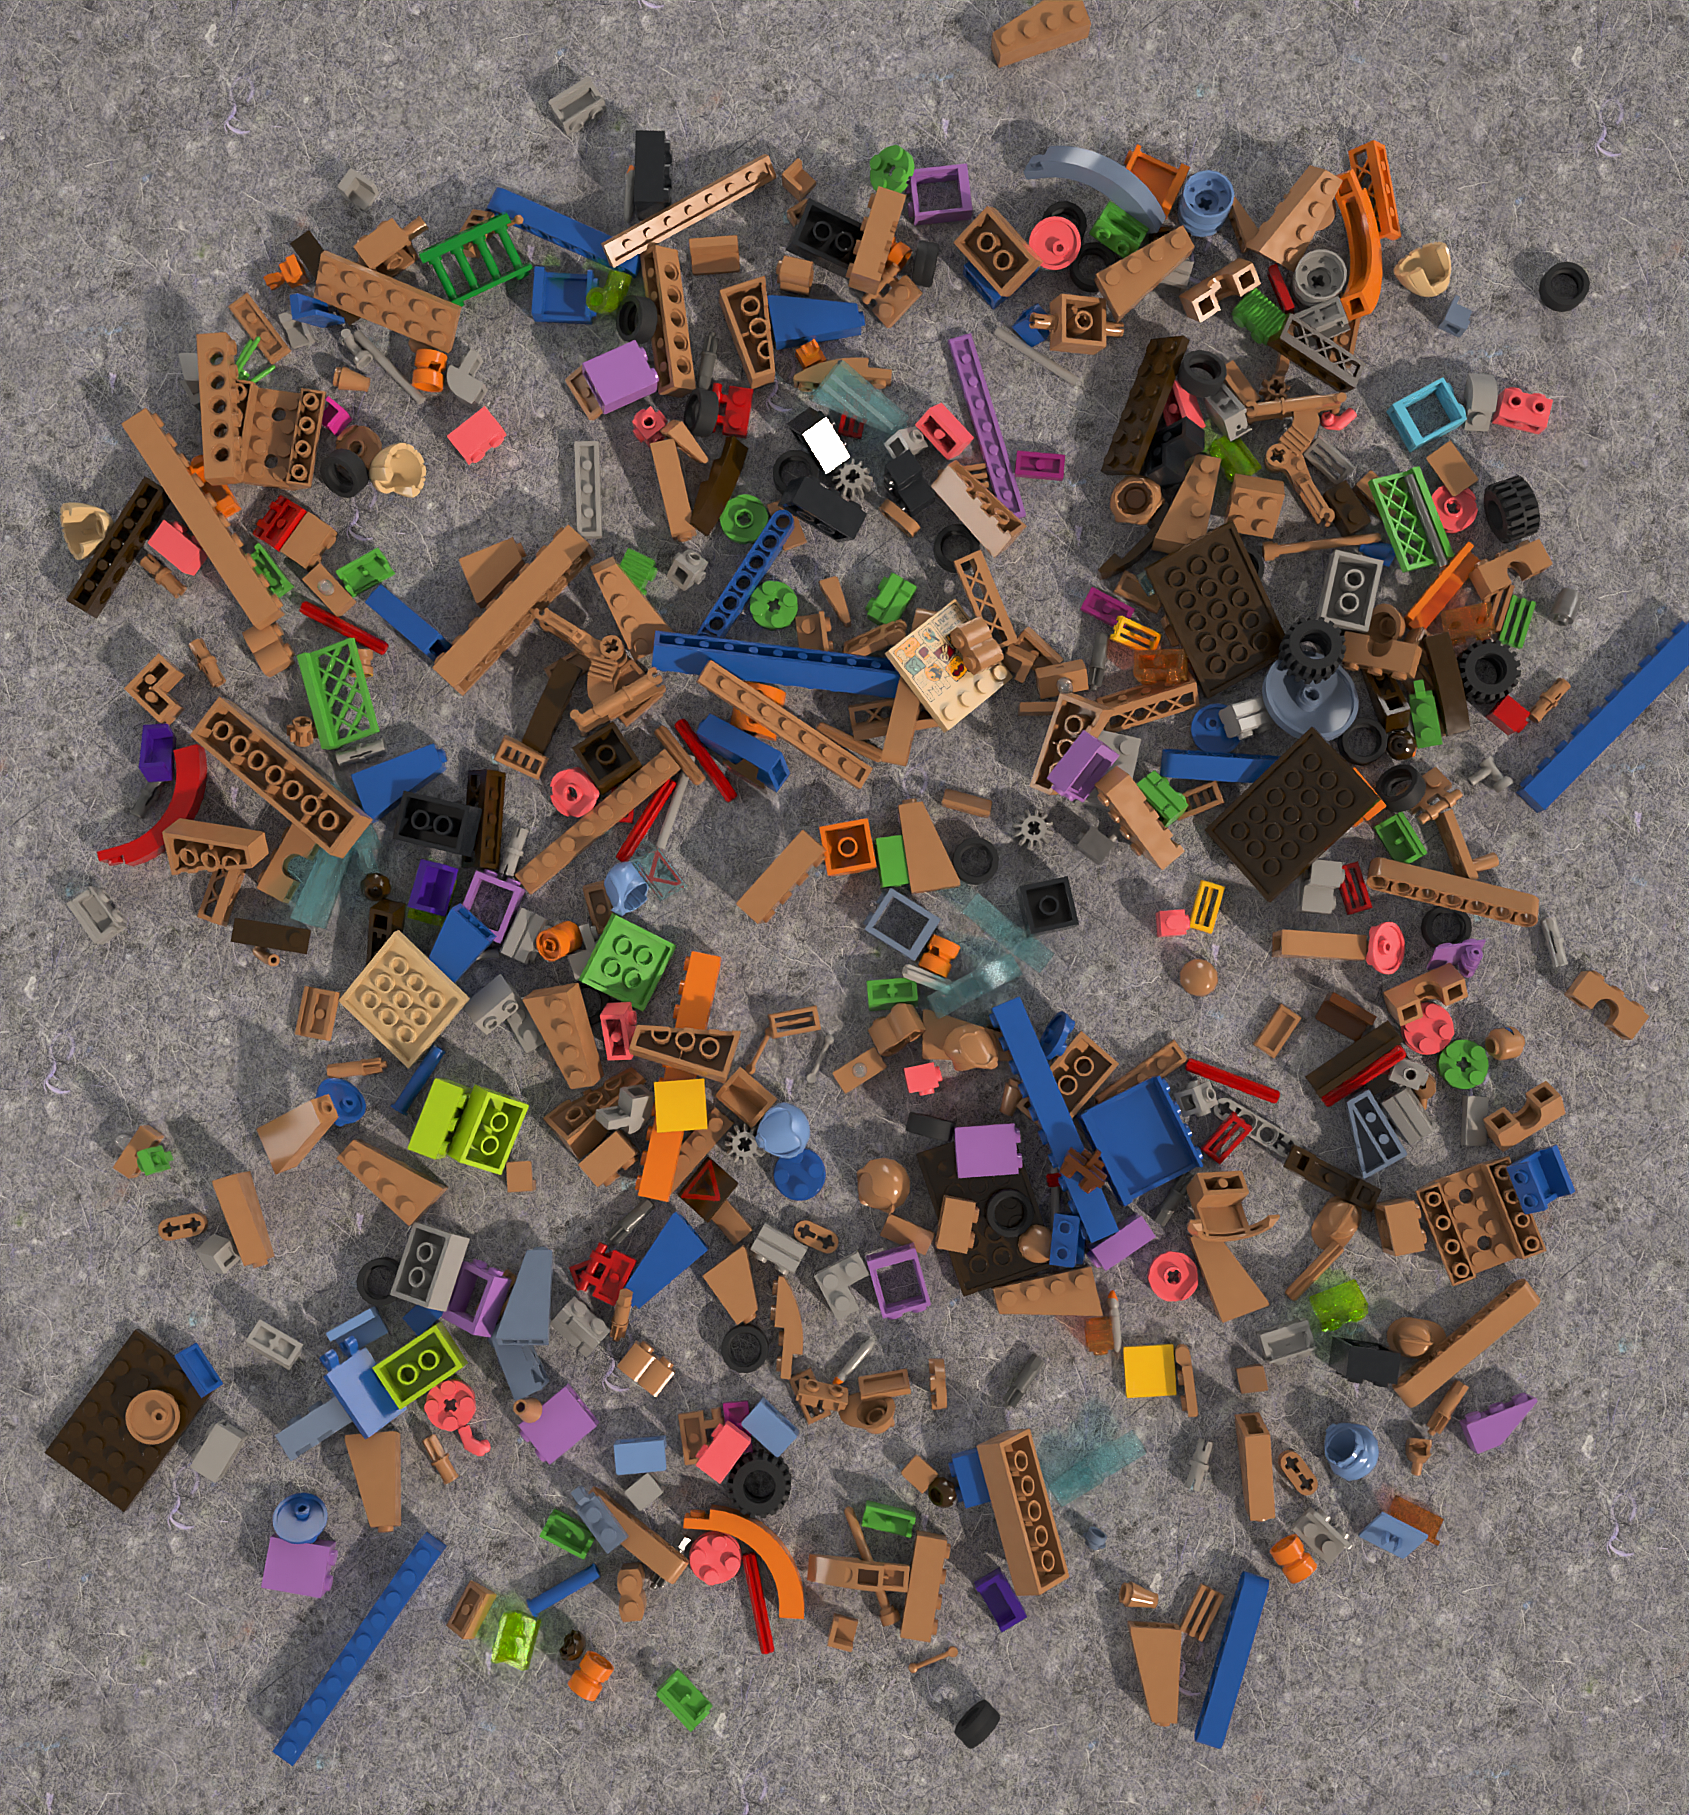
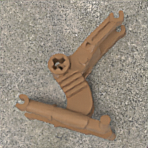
M1341 392L1288 399L1282 397L1280 398L1281 400L1259 403L1254 401L1247 402L1245 405L1247 408L1245 415L1247 418H1250L1247 419L1248 425L1257 421L1279 418L1283 420V418L1292 417L1291 427L1279 438L1277 444L1272 445L1268 449L1264 459V466L1271 473L1281 472L1285 474L1292 488L1297 492L1315 520V523L1318 525L1322 519H1325L1324 527L1328 528L1334 520V511L1328 507L1314 485L1302 453L1310 446L1319 427L1318 413L1330 410L1331 414L1337 416L1340 413L1339 407L1341 403L1347 398L1346 394ZM1274 455V457L1280 456L1282 459L1280 462L1278 460L1273 462L1271 458Z
M535 608L534 615L540 622L542 630L551 633L576 649L591 664L587 674V693L594 706L583 714L576 709L570 712V717L579 726L581 736H588L590 731L600 725H605L630 709L637 708V705L655 694H663L666 691L665 685L657 687L663 679L661 675L653 677L658 671L656 667H652L645 676L626 687L623 686V689L615 693V687L621 674L620 667L627 661V653L620 638L608 635L602 640H597L586 631L579 629L548 608L544 609V615H540L539 609Z

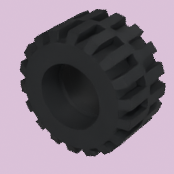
M1516 475L1490 484L1485 488V515L1492 532L1499 541L1507 544L1538 532L1540 526L1538 502L1532 488L1523 477Z
M1309 616L1306 621L1303 617L1297 623L1294 622L1289 630H1287L1279 646L1278 658L1283 660L1280 664L1282 669L1287 668L1286 674L1289 677L1294 675L1296 677L1295 681L1300 682L1302 679L1304 684L1310 685L1312 681L1318 684L1322 679L1324 681L1329 679L1341 664L1346 652V646L1343 645L1346 640L1344 636H1340V628L1337 627L1335 629L1333 627L1334 622L1331 620L1327 623L1324 621V617H1319L1318 620H1315V616ZM1313 642L1323 650L1324 658L1312 659L1307 657L1302 652L1300 643Z
M1485 639L1482 642L1480 640L1470 645L1456 657L1464 693L1468 696L1467 701L1472 702L1476 700V704L1479 705L1485 702L1486 704H1491L1513 691V687L1517 686L1519 681L1516 678L1521 676V670H1517V667L1521 664L1520 660L1515 661L1514 657L1517 654L1515 651L1512 653L1509 651L1510 646L1508 644L1501 646L1500 640L1491 642V639ZM1477 660H1486L1495 667L1497 678L1493 685L1483 683L1477 677L1475 672Z
M759 1449L757 1452L753 1450V1452L740 1456L739 1460L732 1467L728 1480V1494L730 1499L732 1498L734 1507H739L741 1509L740 1512L744 1515L746 1513L750 1514L751 1518L761 1516L762 1519L766 1518L768 1514H771V1516L775 1515L778 1509L781 1510L784 1507L785 1502L788 1501L790 1496L792 1478L789 1473V1467L787 1463L784 1464L781 1456L775 1457L770 1451L769 1453L764 1452V1449ZM756 1470L769 1473L775 1481L774 1490L762 1497L751 1494L745 1486V1479L749 1473Z

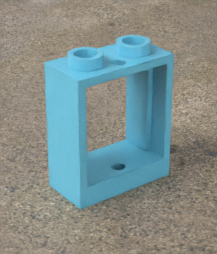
M1444 377L1395 402L1386 411L1410 453L1460 427L1467 420L1465 408L1457 402L1451 384L1446 383ZM1435 393L1451 422L1422 437L1406 408Z

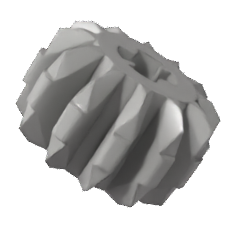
M851 458L850 465H847L844 461L841 463V468H834L836 476L832 477V483L836 484L834 486L835 490L842 491L841 498L844 499L847 494H850V500L854 501L855 494L863 498V490L870 492L871 486L868 483L873 482V477L868 475L871 472L870 467L863 468L864 461L861 460L855 465L854 458ZM850 476H855V483H850Z
M1037 808L1034 810L1033 816H1031L1029 809H1026L1024 811L1026 819L1018 814L1016 819L1021 824L1013 823L1012 828L1020 830L1013 834V838L1021 836L1022 839L1018 845L1022 846L1025 841L1028 842L1027 850L1032 849L1033 843H1035L1038 850L1041 849V841L1045 844L1050 842L1049 838L1045 835L1052 836L1054 834L1053 830L1046 829L1053 825V821L1044 822L1048 814L1045 812L1041 818L1038 817L1039 809ZM1027 825H1037L1038 828L1036 831L1039 834L1035 835V832L1032 835L1029 834L1028 831L1030 828Z
M744 1123L743 1132H741L740 1127L735 1125L734 1130L737 1135L732 1132L727 1133V1136L732 1138L733 1141H725L724 1145L732 1146L733 1149L728 1150L726 1154L727 1156L734 1152L737 1154L733 1158L734 1163L739 1160L740 1156L743 1157V1165H747L748 1156L752 1163H756L757 1159L753 1153L755 1152L761 1157L764 1155L763 1151L757 1149L758 1145L755 1140L756 1136L754 1133L757 1131L758 1126L755 1125L751 1132H749V1126ZM742 1137H746V1140L749 1138L752 1141L749 1145L750 1150L745 1151V1148L741 1149L739 1147V1144L742 1143Z

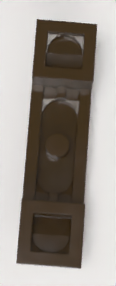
M1166 501L1156 510L1147 523V527L1151 530L1122 559L1114 553L1098 569L1097 578L1099 580L1124 572L1136 564L1151 549L1154 538L1168 512L1169 504Z
M1293 1144L1283 1165L1284 1168L1302 1179L1369 1212H1372L1382 1191L1380 1188L1317 1158L1316 1155Z

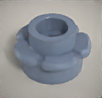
M1090 1527L1087 1533H1083L1085 1544L1089 1548L1098 1550L1099 1548L1104 1549L1106 1547L1107 1535L1102 1530Z

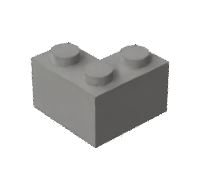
M1317 859L1300 875L1296 912L1318 915L1331 914L1336 906V896L1333 895L1334 889L1339 888L1345 878L1342 862Z
M858 1250L814 1273V1278L837 1321L859 1309V1304L849 1286L870 1275Z

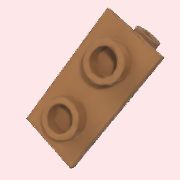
M799 1378V1389L797 1390L795 1401H800V1404L817 1407L818 1401L823 1400L822 1408L839 1412L840 1410H845L846 1405H848V1388L838 1384L818 1382L814 1379Z

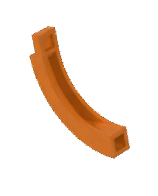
M1353 168L1335 175L1343 180L1335 198L1344 220L1350 250L1349 281L1345 293L1340 298L1349 321L1372 313L1378 302L1382 284V251L1378 226L1366 188L1361 189Z
M711 1504L710 1514H705L704 1510L699 1509L690 1510V1513L685 1514L683 1528L723 1532L742 1540L752 1547L765 1561L775 1580L779 1598V1618L804 1619L805 1599L800 1573L787 1547L769 1527L758 1519L751 1518L747 1513L744 1515L740 1510Z

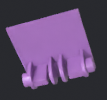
M1467 939L1458 944H1440L1435 948L1427 970L1436 969L1450 962L1453 966L1458 965L1462 976L1472 977L1483 957L1482 948L1486 940Z

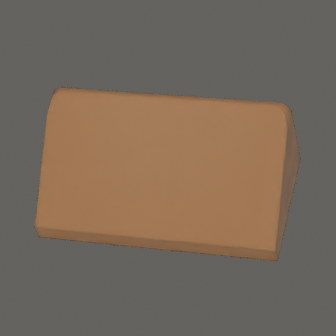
M1031 627L1024 629L1017 637L1018 641L1013 643V645L1037 656L1031 667L1033 670L1059 664L1064 660Z
M945 789L941 805L942 807L987 819L991 812L992 801L959 791Z
M728 1199L711 1218L734 1246L753 1230Z
M891 1213L888 1214L880 1236L900 1245L914 1242L916 1252L926 1255L935 1232Z
M470 1580L446 1626L462 1639H474L497 1595L493 1591Z

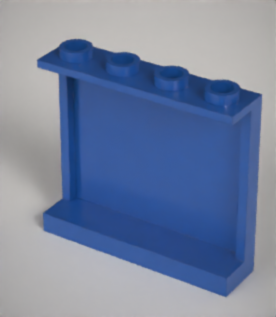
M1152 1076L1076 1114L1092 1151L1094 1152L1096 1149L1101 1151L1098 1159L1105 1164L1102 1171L1107 1175V1182L1118 1204L1122 1206L1132 1203L1133 1199L1196 1167L1201 1168L1204 1166L1201 1161L1203 1155L1198 1146H1194L1190 1139L1192 1132L1186 1123L1183 1124L1179 1116L1181 1114L1180 1107L1176 1101H1172L1168 1093L1170 1092V1087L1164 1078L1161 1079L1160 1076Z

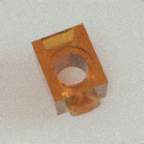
M1108 1316L1083 1319L1087 1350L1093 1352V1355H1106L1108 1350H1113L1114 1342L1111 1319Z

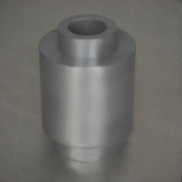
M1563 588L1557 594L1549 615L1554 624L1567 626V624L1574 622L1581 604V594L1571 588Z

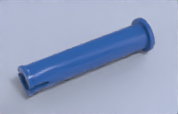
M432 1044L431 1049L396 1102L390 1105L393 1109L405 1116L408 1115V1109L446 1051Z
M592 1563L587 1568L532 1600L528 1598L526 1602L532 1615L535 1618L538 1617V1613L596 1579L601 1578L597 1565Z

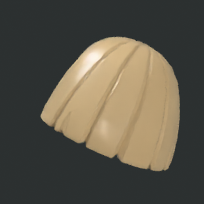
M1434 242L1423 245L1422 249L1418 247L1411 251L1409 255H1405V258H1402L1395 265L1393 271L1396 278L1406 289L1419 296L1434 297L1444 292L1449 285L1451 274V260L1447 245L1443 242Z
M397 443L382 449L372 460L369 469V479H371L373 487L381 493L387 494L393 491L409 498L417 496L424 486L423 482L426 480L424 478L426 476V467L423 465L424 460L421 454L417 452L418 450L407 443Z
M63 503L60 508L62 531L71 554H74V558L77 560L93 556L114 525L111 516L103 509L84 503Z

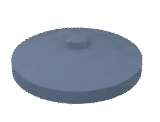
M1302 651L1307 657L1312 659L1324 658V655L1316 652ZM1277 659L1267 671L1262 684L1263 701L1274 722L1285 732L1298 739L1311 727L1316 728L1327 741L1342 735L1355 720L1359 706L1358 693L1349 674L1339 665L1335 673L1326 681L1322 679L1318 684H1315L1314 681L1310 685L1304 684L1302 679L1300 682L1295 681L1296 677L1294 675L1289 677L1286 674L1287 668L1282 669L1280 665L1283 660Z

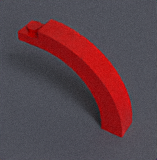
M195 744L173 750L176 762V785L167 810L161 819L139 838L120 846L98 851L97 856L100 862L107 863L109 866H115L125 861L126 865L134 867L154 859L166 851L162 834L165 829L179 818L195 819L204 798L207 782V759L204 747Z

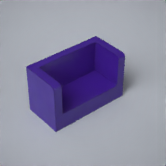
M168 724L143 725L139 769L148 782L173 781L175 761L173 750H176L177 738Z
M420 859L407 907L445 917L458 869L445 864Z
M1000 1567L974 1582L976 1590L980 1592L1001 1632L1027 1618L1024 1607Z

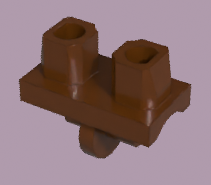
M1070 1147L1059 1170L1060 1173L1069 1179L1076 1171L1081 1173L1084 1177L1078 1186L1087 1194L1096 1187L1101 1188L1105 1184L1104 1180L1107 1177L1101 1171L1105 1164L1098 1159L1101 1155V1151L1098 1149L1090 1153L1084 1148L1079 1153Z

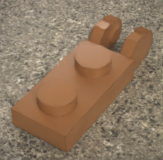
M898 619L874 628L844 642L843 653L866 656L875 651L883 650L889 644L896 645L906 637L905 630L907 624L904 620Z
M1180 1343L1174 1348L1175 1360L1181 1365L1182 1369L1177 1370L1179 1386L1184 1385L1185 1395L1180 1396L1182 1411L1187 1410L1188 1417H1197L1198 1407L1191 1355L1187 1345Z

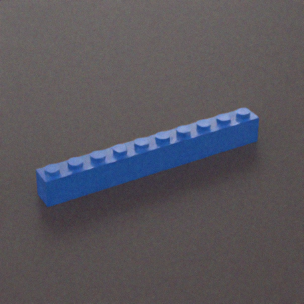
M1682 620L1671 630L1674 634L1669 639L1663 638L1654 647L1657 651L1652 656L1646 655L1637 664L1640 668L1635 673L1629 672L1621 680L1623 685L1618 690L1615 688L1604 697L1606 702L1601 707L1598 705L1587 714L1589 719L1584 724L1580 722L1570 731L1572 736L1567 741L1562 740L1553 749L1555 753L1550 758L1545 757L1538 763L1536 767L1539 770L1533 776L1528 774L1519 783L1522 787L1516 793L1536 813L1544 811L1689 665V621L1684 622Z
M655 630L652 667H656L657 670L663 672L671 671L689 675H700L707 662L712 660L740 680L830 690L832 692H848L857 695H873L882 698H895L900 674L887 658Z
M1019 996L990 1008L992 1014L988 1016L993 1028H999L1002 1037H999L998 1040L1004 1052L1008 1051L1012 1060L1008 1061L1013 1075L1018 1074L1021 1083L1018 1084L1023 1098L1028 1097L1031 1104V1107L1028 1108L1029 1114L1033 1122L1038 1121L1041 1130L1037 1131L1043 1145L1048 1144L1051 1151L1048 1154L1049 1161L1053 1169L1057 1167L1060 1170L1069 1148L1072 1147L1081 1153L1084 1146ZM1076 1171L1070 1179L1060 1173L1061 1177L1057 1179L1062 1191H1067L1071 1200L1067 1201L1071 1213L1073 1216L1077 1214L1080 1217L1079 1232L1082 1238H1087L1089 1242L1093 1243L1118 1232L1119 1229L1102 1189L1096 1187L1087 1194L1078 1186L1084 1177L1081 1173Z
M428 1532L421 1537L272 1751L291 1766L297 1762L447 1547L444 1543Z

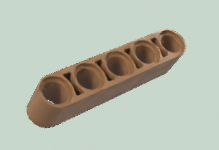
M593 1486L588 1494L594 1492L596 1496H600L629 1535L621 1545L664 1580L675 1584L689 1564V1560L607 1493Z

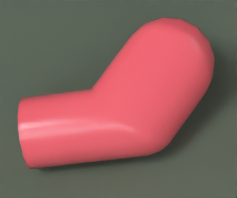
M1348 408L1340 416L1324 412L1321 415L1320 423L1325 429L1340 431L1356 418L1357 414L1352 408Z
M469 1424L457 1429L465 1450L476 1456H484L485 1453L490 1451L489 1441L486 1439L481 1441L475 1439Z

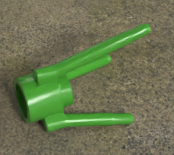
M259 336L254 341L253 339L248 340L235 363L238 368L239 380L256 383L276 368L275 365H271L251 380H248L250 375L242 369L261 340Z

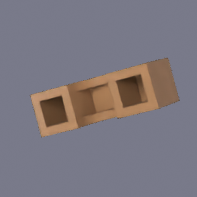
M1237 258L1179 295L1187 317L1201 323L1221 310L1218 304L1220 300L1231 295L1241 297L1261 283L1253 263Z
M1527 539L1515 546L1516 549L1511 552L1505 549L1497 553L1495 559L1489 561L1488 558H1485L1474 565L1475 569L1468 576L1481 600L1504 590L1512 583L1507 574V568L1515 570L1521 580L1524 581L1542 573L1553 565L1540 539L1532 542Z
M1345 631L1344 637L1346 641L1343 645L1346 646V652L1341 662L1345 669L1358 671L1359 668L1368 669L1367 673L1382 676V673L1392 674V678L1406 681L1407 677L1415 678L1422 649L1418 645L1393 640L1391 649L1386 655L1374 657L1372 654L1374 640L1369 635Z
M293 823L291 827L288 826L284 830L281 837L283 840L281 845L273 850L269 858L271 862L267 870L264 869L257 880L259 883L257 889L289 904L300 884L299 881L290 876L288 872L289 862L297 856L313 861L320 848L316 842Z
M1449 962L1384 991L1383 996L1387 1011L1400 1026H1403L1423 1017L1422 1002L1436 999L1445 1006H1448L1468 997L1465 978Z
M1594 970L1580 972L1564 995L1583 1010L1593 1009L1598 1001L1603 1000L1610 1008V1015L1604 1026L1622 1040H1632L1650 1017L1644 1012L1645 1008L1636 1001L1632 1000L1630 1002L1624 997L1625 993L1614 985L1609 986L1605 983V978L1600 973Z
M1547 1081L1542 1082L1525 1093L1526 1103L1518 1112L1511 1114L1505 1107H1502L1483 1119L1488 1137L1502 1152L1566 1114L1562 1096Z

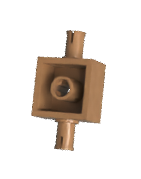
M420 216L404 228L399 227L393 218L383 221L376 227V230L369 235L360 237L353 246L359 256L356 263L394 278L419 259L412 246V240L429 228Z
M1060 294L1050 302V315L1033 312L1029 319V322H1034L1029 324L1031 329L1050 331V351L1095 355L1106 347V336L1121 338L1124 333V329H1119V327H1124L1123 322L1106 321L1105 298Z

